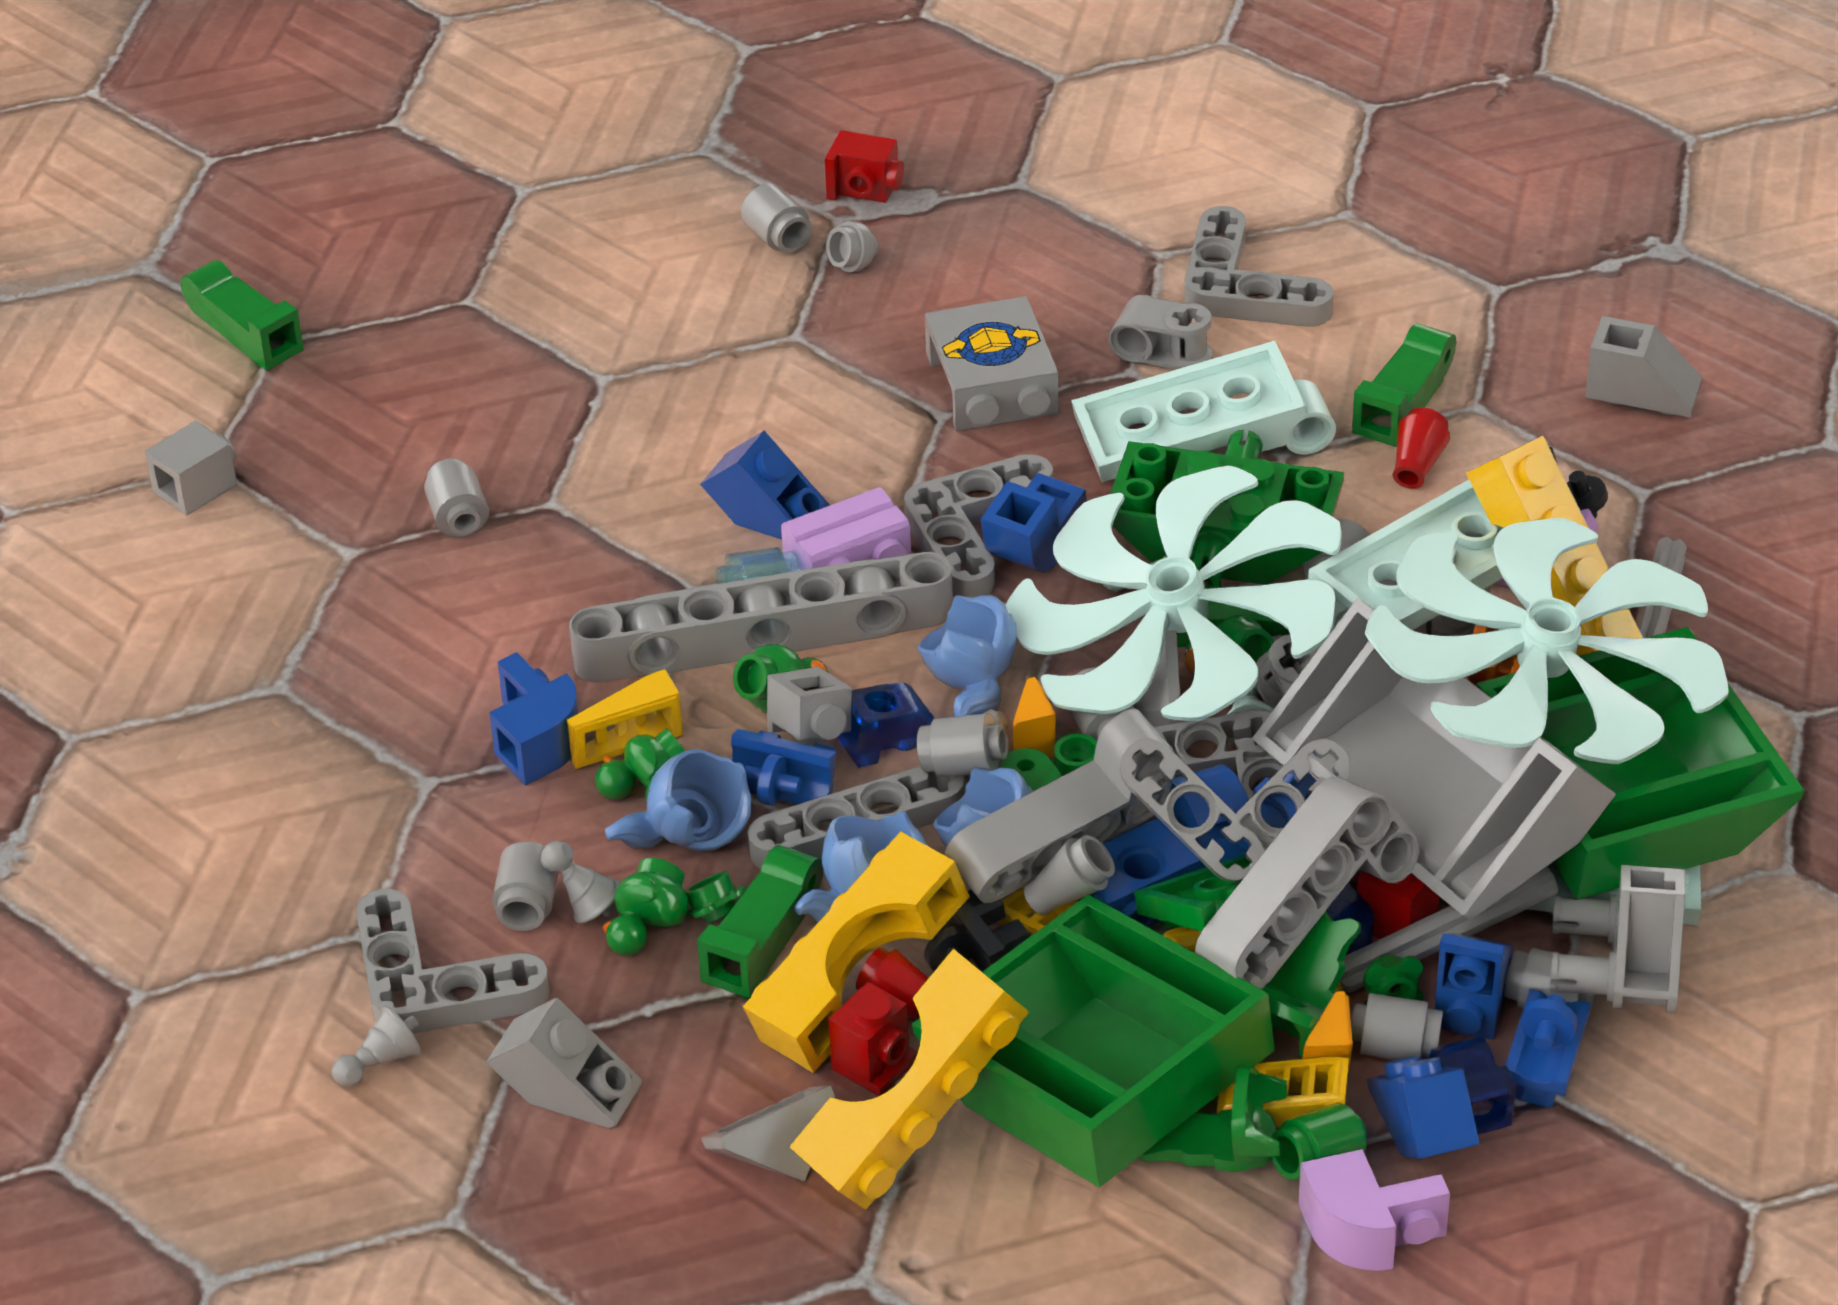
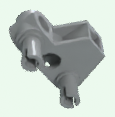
M1621 865L1619 889H1617V895H1610V900L1585 898L1576 900V898L1555 895L1552 934L1558 935L1563 933L1608 937L1607 943H1613V952H1609V958L1566 955L1552 952L1550 992L1606 995V1002H1612V1008L1622 1009V1003L1624 1002L1666 1006L1667 1013H1676L1685 902V869Z

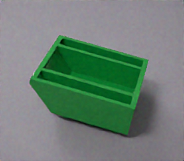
M1689 627L1647 637L1661 639L1690 638L1697 640ZM1600 650L1580 655L1579 657L1615 685L1654 710L1661 717L1664 724L1663 737L1656 745L1623 763L1607 764L1585 760L1574 755V749L1587 741L1596 731V721L1590 702L1571 670L1569 669L1559 677L1547 678L1548 708L1546 726L1542 737L1616 793L1579 844L1552 862L1576 900L1619 888L1621 865L1688 869L1737 855L1803 797L1804 789L1729 683L1728 697L1711 710L1696 713L1681 687L1664 675L1636 662ZM1516 673L1479 682L1477 687L1493 698L1509 684Z
M1088 894L982 972L1026 1008L1029 1013L1020 1023L1019 1030L1014 1039L995 1053L978 1074L977 1082L972 1090L960 1098V1100L967 1108L1100 1188L1233 1084L1238 1066L1254 1067L1275 1051L1269 994L1239 977H1233L1218 965ZM919 1018L912 1023L915 1036L921 1042L922 1029Z

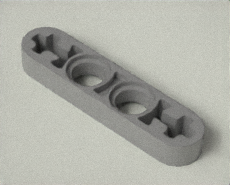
M921 766L763 815L757 818L748 830L750 859L756 867L761 869L769 851L776 845H782L822 859L823 844L827 831H822L816 828L815 825L823 820L835 819L839 816H860L872 820H880L886 815H895L900 811H904L916 829L933 824L934 820L946 808L964 796L963 775L939 777L936 772L925 773ZM881 802H890L899 807L896 811L888 814H878L870 810L871 806ZM801 831H804V837H801Z

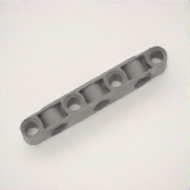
M920 552L643 596L635 600L588 607L575 613L569 621L573 668L577 676L583 680L605 682L649 675L663 669L667 673L736 662L744 655L752 654L756 648L767 644H779L796 652L880 638L892 633L934 627L946 622L947 613L952 607V564L948 558L941 554Z

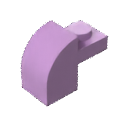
M1363 1149L1301 1162L1298 1205L1310 1234L1323 1252L1344 1265L1371 1271L1393 1269L1395 1247L1406 1244H1422L1447 1234L1450 1192L1442 1174L1379 1188Z

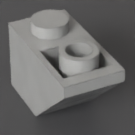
M1602 316L1590 347L1585 398L1601 400L1614 405L1622 404L1658 411L1662 414L1691 418L1701 388L1702 376L1655 325Z
M557 997L513 1019L486 1061L529 1104L606 1128L617 1125L643 1082L624 1061Z

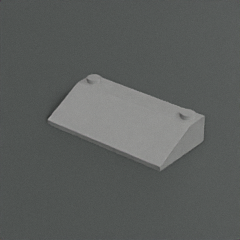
M1357 597L1253 736L1252 740L1283 766L1303 746L1313 740H1332L1342 746L1348 754L1350 761V772L1347 780L1386 798L1416 836L1419 843V855L1411 873L1463 917L1471 921L1579 844L1616 793L1543 737H1538L1534 744L1527 747L1508 748L1452 735L1433 715L1430 708L1432 702L1459 706H1477L1487 702L1491 697L1465 677L1450 682L1427 684L1409 680L1396 673L1375 650L1365 635L1367 622L1375 609ZM1313 753L1306 758L1312 766L1309 773L1316 780L1322 777L1327 779L1335 776L1332 768L1336 759L1329 753L1321 759Z

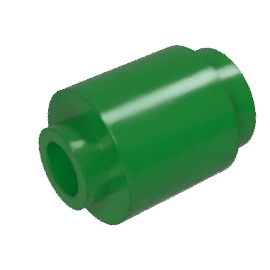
M1334 1103L1283 1122L1280 1129L1271 1136L1280 1142L1281 1153L1280 1156H1271L1282 1176L1290 1180H1300L1301 1162L1363 1149L1365 1154L1367 1130L1362 1119L1351 1108L1342 1103Z

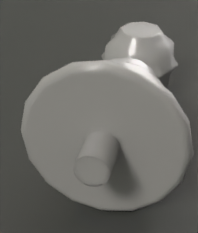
M551 841L545 845L541 852L540 861L543 867L551 872L558 871L562 873L563 883L570 898L569 902L572 904L575 921L577 923H586L601 914L605 918L611 915L613 912L611 904L614 902L615 890L620 881L599 874L591 868H585L574 863L572 860L573 850L569 844L563 841Z
M382 1006L378 1019L373 1027L369 1029L368 1036L362 1046L357 1049L356 1056L353 1054H342L333 1061L331 1074L334 1080L342 1087H354L358 1082L362 1081L364 1067L376 1064L383 1065L385 1062L401 1058L405 1059L409 1056L418 1057L421 1054L420 1045L411 1032L419 1025L417 1019L411 1015L403 1021L390 1007Z

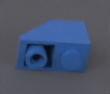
M765 430L727 452L700 483L703 489L735 525L781 540V525L784 522L830 506Z
M1456 933L1442 934L1435 1009L1443 1010L1441 1029L1494 1040L1506 1000L1504 998V989L1512 959L1513 945Z
M1412 1056L1384 1063L1386 1074L1367 1078L1369 1091L1401 1156L1421 1159L1480 1144L1465 1074L1462 1068L1441 1066L1440 1058L1422 1060L1421 1056Z

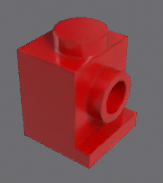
M840 130L824 158L826 199L836 201L839 195L887 203L892 191H898L903 182L904 162L898 160L896 139Z
M869 982L865 983L829 1018L831 1069L877 1096L884 1094L913 1065L918 1051L909 1046L910 1035L908 1033L907 1003Z

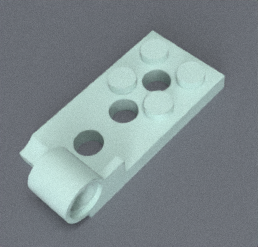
M1275 341L1071 400L1075 419L1101 482L1116 478L1128 441L1154 443L1160 446L1194 451H1211L1228 446L1230 435L1235 431L1244 430L1242 441L1247 439L1249 431L1256 433L1261 438L1263 443L1261 452L1286 445L1293 453L1308 455L1324 449L1333 440L1336 433V424L1318 387L1308 380H1293ZM1240 393L1250 394L1249 396L1240 399L1230 398ZM1189 408L1199 409L1198 411L1190 414L1179 413ZM1138 423H1145L1146 425L1139 429L1128 428Z
M1467 480L1310 568L1308 579L1306 580L1323 581L1333 588L1336 596L1334 628L1358 597L1374 609L1378 605H1385L1400 622L1409 629L1414 630L1440 614L1434 613L1409 599L1400 590L1398 585L1388 586L1379 583L1385 580L1396 581L1398 565L1413 540L1418 536L1429 533L1457 532L1458 541L1453 551V564L1467 580L1479 588L1485 589L1503 578L1497 567L1493 552L1495 537L1503 527L1490 523L1470 480Z

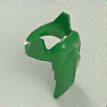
M1325 911L1271 981L1261 989L1269 994L1272 1025L1280 1030L1287 1031L1291 1036L1299 1038L1300 1057L1303 1055V1047L1307 1038L1335 994V989L1346 969L1344 963L1346 952L1361 931L1360 922L1352 918L1333 921Z
M1238 1066L1231 1110H1221L1219 1115L1194 1113L1138 1158L1146 1162L1173 1161L1187 1166H1214L1215 1170L1240 1172L1267 1166L1272 1161L1271 1156H1280L1281 1150L1280 1142L1271 1137L1277 1129L1274 1119L1263 1109V1103L1287 1098V1081L1259 1073L1253 1066Z

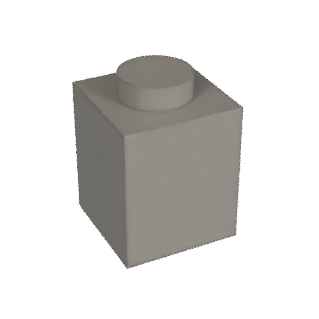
M198 421L192 422L145 451L153 492L186 516L237 485L233 464L235 452L232 445L225 436L219 433L215 434Z

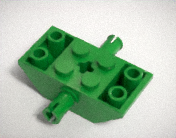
M1244 430L1233 432L1229 437L1225 455L1209 451H1194L1160 446L1154 443L1128 441L1110 493H1122L1125 498L1117 512L1112 527L1150 562L1157 561L1167 556L1158 529L1156 501L1162 490L1169 483L1183 476L1229 465L1252 474L1257 478L1258 486L1220 503L1210 513L1199 530L1190 556V560L1199 571L1226 548L1258 515L1277 503L1291 500L1302 501L1334 517L1344 482V472L1258 459L1263 443L1261 438L1252 431L1248 432L1245 445H1240ZM1296 547L1270 552L1230 567L1204 581H1208L1207 586L1218 587L1221 585V578L1268 585L1321 554L1322 551Z

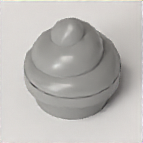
M846 221L839 227L833 228L826 242L829 261L832 265L840 267L845 272H859L868 267L879 249V243L875 235L871 233L866 225L857 221Z

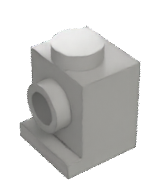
M820 667L767 675V730L772 733L786 731L794 736L795 740L808 744L822 743L838 737L841 733L851 731L852 687Z

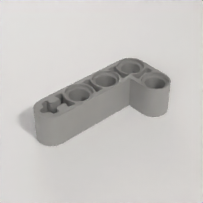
M1129 709L1123 711L1110 720L1100 732L1093 761L968 825L951 839L944 854L955 861L962 879L983 903L997 901L1034 880L1069 838L1080 839L1084 835H1091L1103 844L1154 816L1127 788L1121 778L1120 765L1122 755L1129 745L1137 740L1150 738L1161 741L1176 755L1177 753L1139 710ZM1140 753L1136 754L1133 757L1137 764V769L1133 774L1134 778L1139 782L1146 777L1152 778L1162 788V792L1153 796V799L1158 804L1163 805L1172 785V781L1170 783L1158 770L1163 759L1156 753L1148 758Z
M1332 776L1323 780L1202 930L1197 939L1195 953L1218 965L1233 977H1239L1262 989L1271 981L1358 869L1387 883H1397L1404 880L1412 872L1418 859L1419 843L1416 836L1390 802L1383 796L1342 777Z

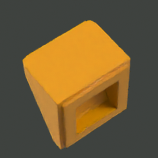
M1036 677L1027 678L1013 721V751L1030 748L1039 750L1048 757H1053L1056 744V714L1040 681Z
M1338 991L1333 995L1303 1047L1302 1059L1320 1057L1349 1058L1350 1070L1353 1041L1349 997L1346 996L1345 991Z

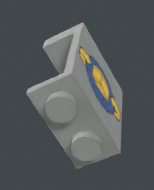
M1027 296L925 313L926 355L930 366H943L950 384L953 398V425L955 431L1059 413L1058 370Z

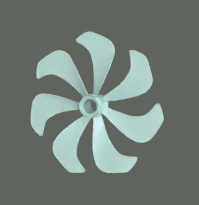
M1230 465L1217 467L1180 477L1169 483L1160 493L1156 501V518L1167 558L1159 560L1152 566L1126 551L1117 542L1112 533V525L1119 508L1124 502V495L1122 493H1114L1084 502L1070 517L1054 541V557L1061 568L1077 577L1136 591L1092 603L1076 605L1056 604L1049 602L1043 597L1031 579H1025L1014 590L1005 606L1016 623V636L1020 644L1028 651L1043 655L1058 654L1082 648L1144 616L1123 646L1096 669L1084 675L1058 676L1044 674L1041 676L1040 680L1050 702L1057 708L1072 711L1111 714L1126 710L1136 704L1153 681L1163 651L1167 631L1174 630L1176 633L1187 632L1194 653V679L1191 687L1182 696L1162 708L1161 714L1164 718L1172 720L1202 721L1247 695L1255 687L1259 677L1258 667L1251 656L1206 619L1209 613L1208 601L1254 611L1282 624L1290 632L1292 642L1291 654L1295 659L1311 653L1324 643L1333 631L1336 611V596L1333 588L1319 580H1297L1260 586L1210 589L1205 588L1203 581L1252 558L1288 548L1303 547L1322 551L1329 555H1336L1340 550L1342 540L1340 522L1333 516L1302 501L1291 500L1277 503L1258 515L1226 548L1198 571L1195 564L1190 560V556L1204 521L1223 501L1258 486L1257 478L1240 468Z
M1564 518L1514 523L1502 528L1495 537L1493 552L1497 567L1511 591L1526 610L1479 588L1456 569L1453 564V551L1458 541L1457 532L1443 531L1416 537L1408 547L1398 565L1396 582L1400 590L1409 599L1434 613L1479 626L1498 629V631L1463 636L1422 634L1412 631L1405 626L1385 605H1378L1375 608L1365 630V635L1369 642L1391 669L1404 678L1420 683L1430 684L1455 681L1517 655L1520 668L1509 684L1487 702L1477 706H1459L1432 702L1430 707L1435 718L1452 735L1502 747L1523 748L1534 744L1538 737H1542L1546 726L1548 708L1547 678L1559 677L1569 669L1586 694L1596 721V731L1587 741L1574 749L1575 756L1600 763L1620 764L1641 754L1661 740L1664 733V724L1661 717L1650 707L1615 685L1576 654L1577 647L1582 645L1636 662L1671 679L1685 692L1696 713L1711 710L1723 702L1729 693L1722 659L1713 647L1704 642L1690 638L1631 639L1580 635L1581 624L1623 609L1642 606H1665L1699 617H1705L1708 613V604L1705 593L1699 584L1658 563L1642 559H1631L1615 564L1601 576L1575 607L1566 601L1553 598L1551 570L1556 559L1562 553L1583 545L1595 543L1598 540L1596 532Z

